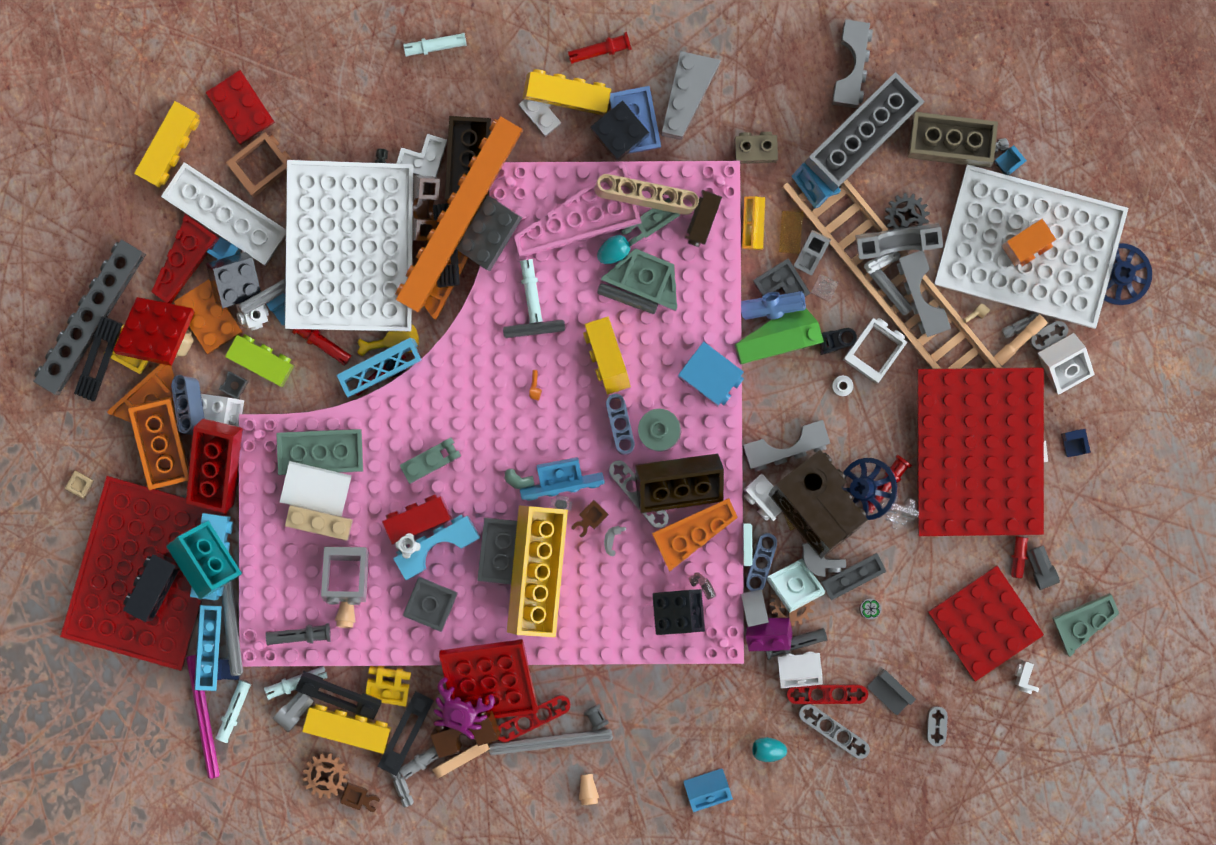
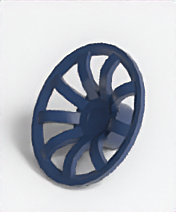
M1119 243L1118 248L1129 249L1130 252L1126 260L1122 261L1117 249L1116 263L1113 264L1110 275L1111 280L1107 286L1108 290L1114 284L1117 285L1115 299L1105 295L1104 300L1114 305H1128L1141 299L1148 291L1152 281V267L1147 256L1139 248L1130 244ZM1137 253L1144 262L1133 266L1131 260L1134 254ZM1146 267L1147 279L1135 275L1137 270ZM1132 281L1145 285L1138 295L1132 286ZM1123 286L1127 287L1132 298L1121 300Z
M861 458L852 462L844 470L845 477L848 476L853 481L849 488H844L843 486L842 489L852 494L855 505L861 500L868 520L880 518L892 508L897 496V482L894 473L888 465L879 459ZM866 463L876 464L873 472L867 476ZM859 464L861 466L860 478L851 472ZM882 467L888 474V477L874 481ZM891 482V493L877 490L878 486ZM875 495L889 499L884 508L874 497ZM868 501L876 507L878 513L868 515Z

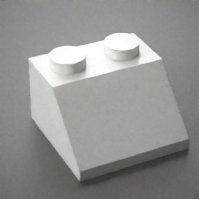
M1074 333L1038 352L1041 365L1058 395L1095 375L1087 349Z

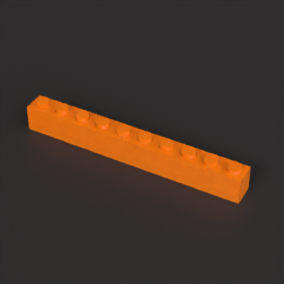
M501 116L498 120L494 119L489 128L492 132L488 139L483 138L478 147L481 149L479 155L472 157L468 165L471 169L467 175L463 174L457 184L460 186L457 193L453 192L447 201L450 204L447 211L442 210L437 219L439 225L436 230L431 229L426 238L429 241L425 248L421 247L416 256L419 260L415 267L413 265L410 266L405 275L408 277L404 285L401 283L395 293L398 296L396 298L397 301L416 312H420L523 132L522 128Z

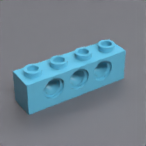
M199 606L194 690H217L222 606Z

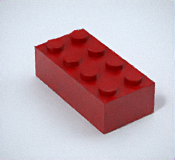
M204 418L194 426L186 504L226 513L234 505L243 428Z

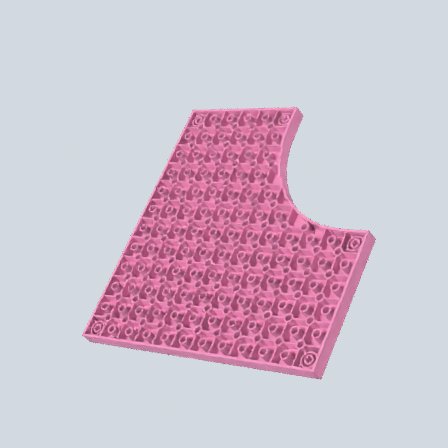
M740 161L625 162L630 179L692 191L698 198L702 197V190L722 197L705 245L700 244V247L688 244V239L685 238V236H689L687 230L694 214L693 211L688 215L680 214L679 217L658 231L630 246L629 253L636 248L674 264L677 298L676 311L658 304L655 314H651L597 293L601 283L628 292L601 281L602 277L620 261L612 264H603L597 258V252L601 245L612 236L623 235L621 232L623 229L520 258L514 238L515 235L547 216L552 210H556L564 202L589 185L596 183L601 175L612 172L623 162H505L489 189V196L523 218L491 271L481 266L479 267L474 285L461 311L447 332L421 358L422 361L416 363L408 371L387 385L359 399L336 407L304 413L239 414V427L243 428L239 457V569L242 572L239 576V642L242 667L441 665L440 650L523 639L528 665L744 664V607L741 594H743L742 382L737 389L733 386L729 391V394L732 396L726 404L720 403L717 407L711 400L677 377L703 341L742 370V364L740 365L735 348V344L741 340ZM642 191V195L645 198H651L648 191ZM668 195L662 196L663 200L670 198ZM683 200L684 205L688 207L692 206V203L689 200ZM637 205L640 216L652 209ZM637 226L630 233L623 236L629 242L630 239L635 236L637 237L642 232ZM533 259L535 278H538L536 285L543 322L564 320L565 331L505 338L503 327L530 324L524 284L521 283L523 276L520 261ZM609 316L631 385L630 388L612 393L621 395L625 400L635 444L634 450L628 455L620 454L615 447L606 408L607 398L612 394L607 395L603 381H598L595 369H598L597 362L592 363L589 351L592 350L591 343L586 344L583 332L586 331V323ZM532 370H538L536 388L542 389L539 401L529 397ZM612 399L609 405L612 409L616 410L621 407L622 403L619 399ZM653 409L670 411L677 417L681 426L679 440L672 448L665 451L649 449L642 443L638 434L641 418ZM618 419L615 421L614 426L618 430H623L626 427V422L623 419ZM362 429L363 472H340L352 475L342 517L353 519L349 540L286 527L285 523L290 505L280 503L286 475H278L277 433ZM452 437L453 445L456 451L459 450L461 457L409 484L400 465ZM624 439L620 441L619 447L621 450L627 451L631 448V443L629 440ZM446 449L441 451L444 458L449 455ZM718 453L724 468V500L730 499L738 518L669 572L652 535L653 532L662 528H654L643 514L640 513L638 508L610 476V465L614 461H623L635 474V465ZM578 457L581 475L585 476L602 472L605 484L597 488H581L577 492L566 491L556 496L549 497L546 495L528 501L521 499L520 489H515L506 483L504 476L507 469H514L515 473L521 478L533 476L534 484L539 485L537 465ZM622 465L620 467L614 466L615 471L613 473L615 475L620 474L623 478L619 480L621 484H623L626 478L631 477L629 473L626 476L622 472L624 467ZM633 480L628 481L626 489L629 492L637 491L636 482ZM435 494L437 498L443 496L452 519L461 514L463 517L469 516L481 538L462 549L450 542H440L434 545L426 557V570L409 580H405L393 559L398 556L396 552L399 549L396 548V544H391L382 521L386 520V515L398 511V514L405 512V507L417 502L418 506L426 503L425 498ZM595 500L609 515L595 530L589 526L587 534L581 538L579 535L583 532V527L577 526L573 530L572 525L583 520L579 514ZM556 501H566L567 508L564 510H568L556 637L507 633L511 585L477 581L484 518L517 521L519 505L559 509L555 506ZM717 503L665 510L669 517L666 526ZM655 511L646 513L648 516L651 513L655 516L654 523H664L663 514L658 515ZM451 520L415 535L414 540L416 541L423 536H426V538L433 536V530L442 525L447 528L452 525ZM615 526L626 527L625 531L614 537L612 550L616 554L614 556L608 555L604 546L605 534L608 529ZM324 547H366L369 552L366 602L354 605L356 623H353V628L336 627L335 618L341 602L336 605L327 604V601H323L321 597ZM330 560L329 591L359 592L360 561ZM419 576L458 592L442 632L403 616ZM702 589L705 631L656 635L653 593ZM326 623L330 624L331 642L321 640L314 641L313 644L307 643V641L269 646L266 644V632L304 629L308 625L313 627L322 626Z

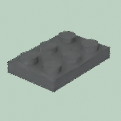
M488 195L456 249L484 269L491 271L523 217Z
M484 518L477 581L511 585L517 521Z

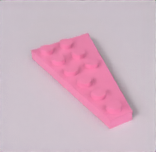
M625 162L612 172L607 173L629 178ZM596 183L589 185L564 202L556 210H552L547 216L538 222H534L514 236L520 258L641 224L637 205L598 197L594 191ZM600 183L603 189H610V186L607 183ZM621 187L623 193L630 194L628 187Z

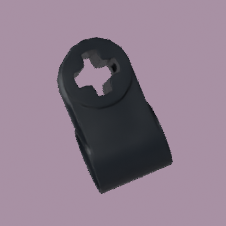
M843 328L821 333L824 342L820 343V355L852 346L857 339L856 332L851 328ZM842 333H851L853 336L852 342L844 343L841 339Z

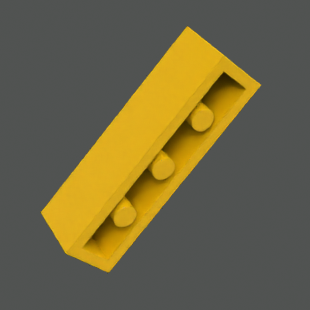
M533 69V72H529L526 75L522 99L598 115L607 113L611 88H606V84L593 82L592 85L585 83L586 80L581 78L569 80L565 79L566 76L562 74L545 75V71Z
M174 101L134 174L158 188L161 185H165L170 176L168 172L171 167H175L180 158L178 154L182 148L185 149L190 141L188 137L192 130L195 131L200 123V116Z
M321 704L309 707L302 732L384 754L392 727L387 726V722L376 720L373 723L367 721L368 718L361 715H356L355 717L347 716L348 712L339 709H335V712L329 711L327 706Z

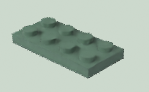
M362 429L277 433L278 475H286L289 461L339 473L363 472Z

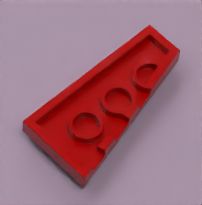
M187 214L183 217V223L180 230L177 231L173 247L169 250L166 263L161 268L151 291L165 303H172L207 256L208 249L211 250L219 240L218 237Z

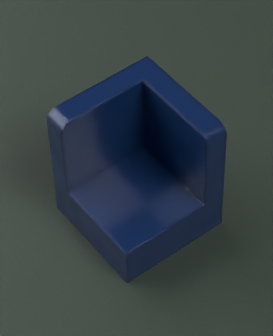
M1086 428L1061 433L1066 457L1091 453Z
M229 658L218 659L217 680H239V676H232L230 673Z

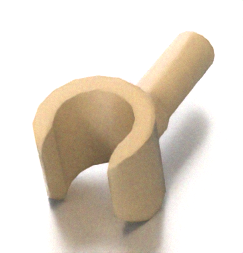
M980 304L970 315L963 319V322L967 323L977 315L983 319L990 309L984 304Z

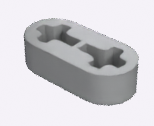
M1062 321L1049 324L1030 338V345L1036 350H1042L1067 336V325ZM1055 325L1063 328L1061 336L1059 334L1051 336L1050 332L1055 330ZM1037 335L1039 337L1047 335L1048 339L1043 341V346L1035 344Z
M933 706L927 714L926 737L933 746L943 745L947 737L948 716L946 710L940 706ZM936 710L943 714V718H939L938 725H936V719L932 717ZM935 728H938V734L942 735L938 742L931 738V735L935 734Z

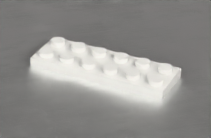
M185 162L161 196L265 266L286 237V229Z

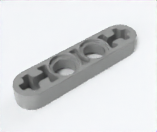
M614 461L609 468L610 476L640 511L637 491L629 492L626 489L628 481H635V474L623 461ZM615 465L618 467L622 465L624 467L622 472L625 476L628 473L631 475V477L625 479L623 484L619 481L623 479L622 476L613 473ZM665 510L655 511L658 515H664L663 524L659 522L657 524L654 523L655 516L652 513L650 516L642 513L654 528L665 527L669 520Z
M804 704L800 707L799 717L803 722L855 758L863 759L868 756L870 747L863 739L814 705ZM812 708V713L816 717H818L819 713L822 714L817 719L816 725L812 724L815 720L811 717L804 718V709L809 710ZM824 719L831 722V728L828 731L820 729V722ZM841 731L848 733L849 738L845 743H840L837 740V735ZM853 737L856 738L853 742L858 746L864 744V753L856 754L857 750L853 746H850V749L846 748L851 744Z

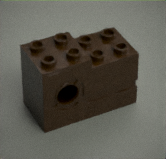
M819 450L776 483L768 495L822 559L859 530L868 519L866 518L865 511L861 507H857L852 501L851 494L842 489L847 483L844 473L834 467L827 453Z

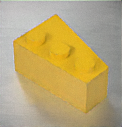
M609 316L586 323V331L583 332L586 344L591 343L592 350L589 351L592 363L597 362L598 369H595L598 381H603L607 395L630 388L627 370Z

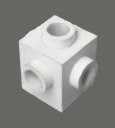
M236 304L238 310L237 319L239 324L243 325V328L256 330L263 327L262 323L268 321L267 316L269 313L265 304L246 315L240 312L239 304Z

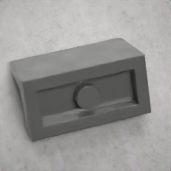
M885 669L867 686L895 715H898L908 704L911 705L916 700Z

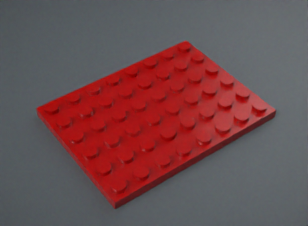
M1043 367L917 369L918 536L1044 535Z
M106 476L60 637L182 671L198 617L199 606L203 599L190 597L191 585L181 569L153 621L144 622L123 611L125 607L123 602L128 593L132 594L135 588L133 583L139 574L142 575L145 570L143 564L148 556L161 553L174 560L166 546L176 537L201 525L202 513L227 516V512L222 513L186 504L185 497L157 489L149 490L148 487Z

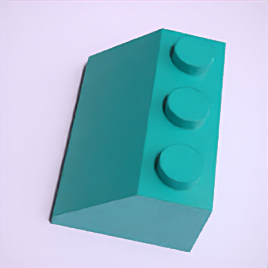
M209 520L176 537L166 546L200 600L242 574Z

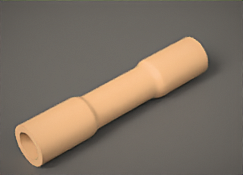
M1039 314L1012 342L1002 348L994 358L1003 366L1032 336H1035L1048 322Z

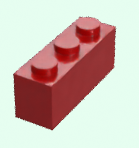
M435 494L425 498L426 503L418 506L416 502L406 506V511L398 514V511L386 515L387 519L382 522L391 544H396L397 541L408 533L415 536L452 520L443 496L437 498Z

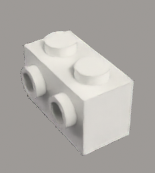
M806 652L803 655L786 654L778 657L781 688L823 684L820 653Z

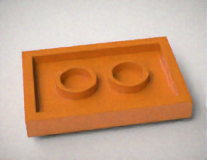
M209 279L174 301L176 305L189 307L194 310L195 313L189 327L207 354L235 338L236 335L243 333L228 307L221 308L215 302Z

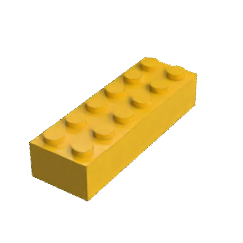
M519 505L507 633L556 637L568 510Z

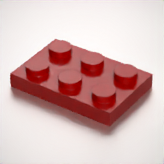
M241 70L206 92L240 145L275 123Z

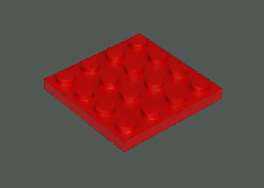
M997 565L928 611V614L975 682L1044 636Z
M523 639L439 651L444 678H447V690L454 687L451 699L459 697L461 701L471 702L472 706L476 707L479 697L482 698L483 704L488 705L490 703L488 697L493 695L495 704L493 708L485 712L493 711L495 719L538 713Z

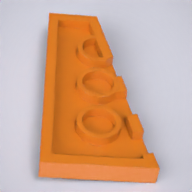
M729 498L652 533L669 572L738 518Z

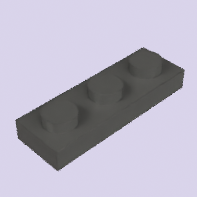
M875 553L825 579L821 583L832 601L887 571L880 557Z

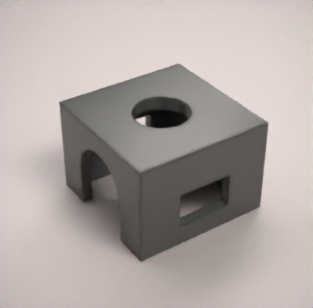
M228 371L227 378L219 390L236 399H240L249 381ZM237 382L239 384L238 389L233 390L231 383Z

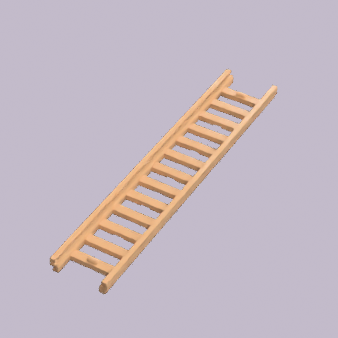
M847 179L840 185L841 191L839 194L830 196L820 207L815 208L813 211L805 204L804 201L807 200V197L803 192L798 195L789 183L782 187L820 234L831 239L829 245L932 369H941L936 361L964 338L968 340L973 348L948 368H962L978 354L986 362L981 368H1002L930 279L924 275L921 280L920 291L922 293L926 290L933 298L928 304L936 308L938 306L944 308L949 323L953 322L960 331L930 355L923 345L935 335L927 337L925 333L917 339L910 331L913 326L921 321L919 313L903 323L897 315L899 312L895 305L890 307L883 298L886 296L883 290L877 291L870 283L873 278L869 273L864 275L857 267L864 259L860 260L858 254L852 259L847 255L844 249L856 240L855 235L865 233L872 226L878 232L888 230ZM847 194L854 204L824 227L818 217ZM860 210L867 220L838 243L831 233ZM906 250L898 251L901 257L909 255ZM892 262L889 265L881 268V270L884 271L888 266L892 264ZM899 273L891 280L895 287L906 279L905 274L900 275ZM912 294L904 296L909 303L914 300Z

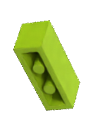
M246 334L243 337L236 335L225 357L283 387L295 366L290 363L292 359L283 354H280L279 357L272 354L273 349L264 344L261 347L254 344L255 339Z

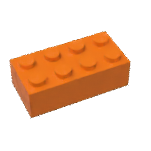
M167 397L130 406L128 411L148 489L152 490L188 481L189 465L181 434L177 427L172 398Z

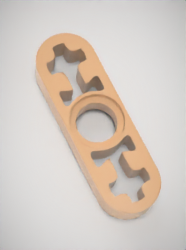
M475 744L432 770L438 779L490 748L488 744L481 746Z

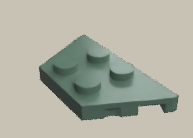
M635 248L601 279V281L674 311L677 310L674 264Z

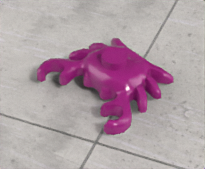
M442 678L438 682L437 688L445 703L437 697L435 701L442 711L434 709V713L443 720L434 721L433 724L435 726H446L465 734L471 740L474 739V735L469 729H481L482 726L474 724V722L485 720L487 715H477L493 708L495 698L493 695H490L488 697L490 703L485 705L482 702V698L479 697L476 707H473L471 702L461 701L459 697L451 699L454 687L445 690L443 683L447 682V678Z

